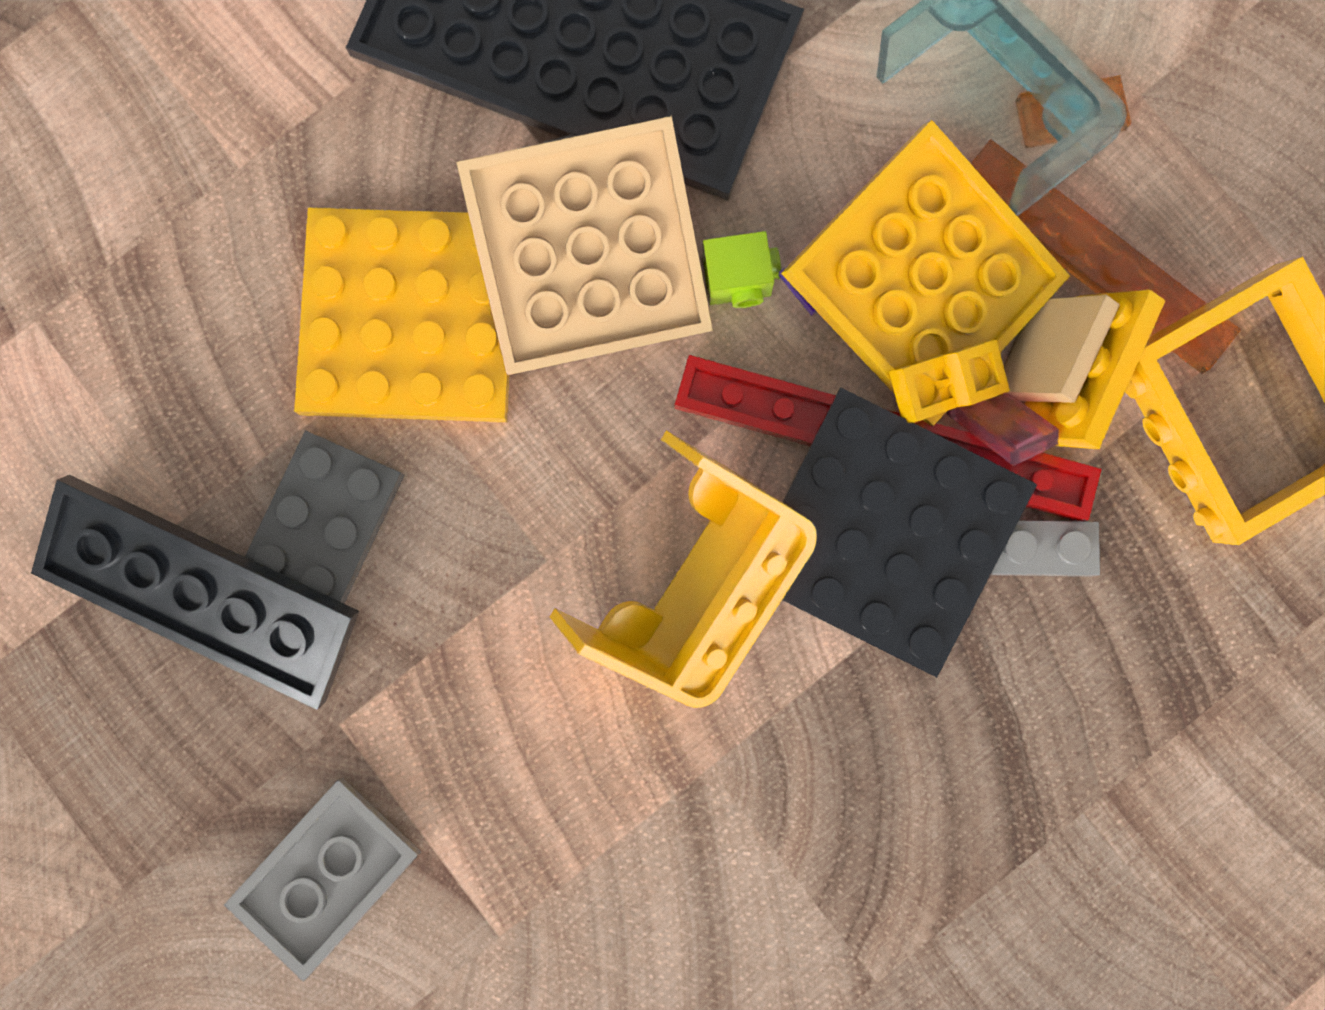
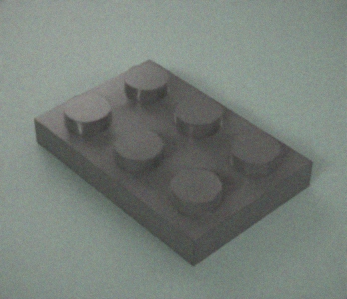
M305 430L245 557L345 604L405 475Z

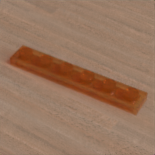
M992 139L987 142L971 162L972 166L1057 262L1095 293L1152 290L1163 298L1165 303L1150 334L1151 336L1207 304ZM1226 319L1172 352L1203 374L1213 367L1241 329Z

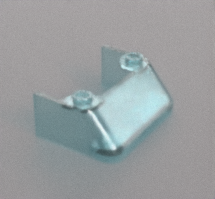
M921 0L882 30L877 78L884 84L953 30H967L1044 107L1042 113L1044 126L1058 141L1057 144L1020 172L1009 204L1010 209L1017 216L1117 138L1127 116L1123 100L1020 0Z

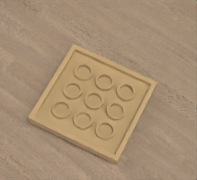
M672 116L456 162L507 375L713 331Z

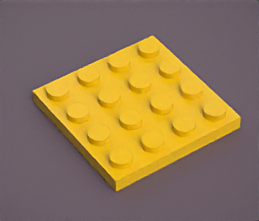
M933 120L923 124L781 272L786 280L893 393L894 389L889 371L997 339L1001 353L1070 277ZM946 412L926 418L924 421L930 426H934Z
M308 208L294 412L302 416L507 422L509 375L506 374L469 214L464 212Z

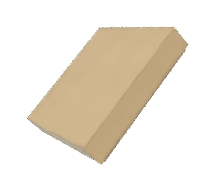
M1108 295L1049 299L1020 331L1004 365L1010 391L998 396L1007 401L1074 403L1120 304Z

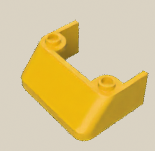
M666 430L660 440L699 467L690 483L688 497L694 510L709 519V523L654 610L636 601L622 602L608 612L598 629L554 608L549 618L578 654L689 707L700 708L713 703L723 693L812 554L817 536L814 525L807 518L727 466Z

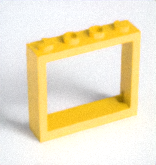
M1303 256L1269 267L1150 336L1125 390L1129 397L1136 400L1145 417L1142 423L1146 434L1153 443L1161 446L1170 463L1168 473L1171 480L1180 491L1187 494L1196 511L1193 514L1196 525L1205 527L1213 543L1240 545L1325 495V465L1240 514L1157 359L1268 296L1325 402V297Z

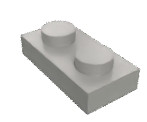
M1018 521L991 575L1099 576V522Z

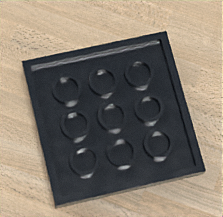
M840 387L782 501L807 518L814 525L817 536L812 554L782 601L937 678L1038 484L914 423H907L906 419Z

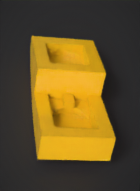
M997 339L889 371L900 415L907 420V423L918 422L957 407L973 405L1010 391Z

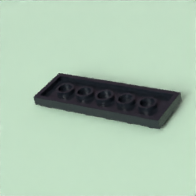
M70 474L56 480L31 574L316 710L327 701L359 610Z

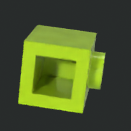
M766 231L703 240L702 260L709 305L732 302L734 308H748L763 303L764 297H771L774 279H781L778 275L781 271V261L778 248H769Z

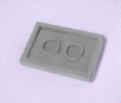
M342 778L334 783L229 898L224 906L304 982L418 857L421 851Z

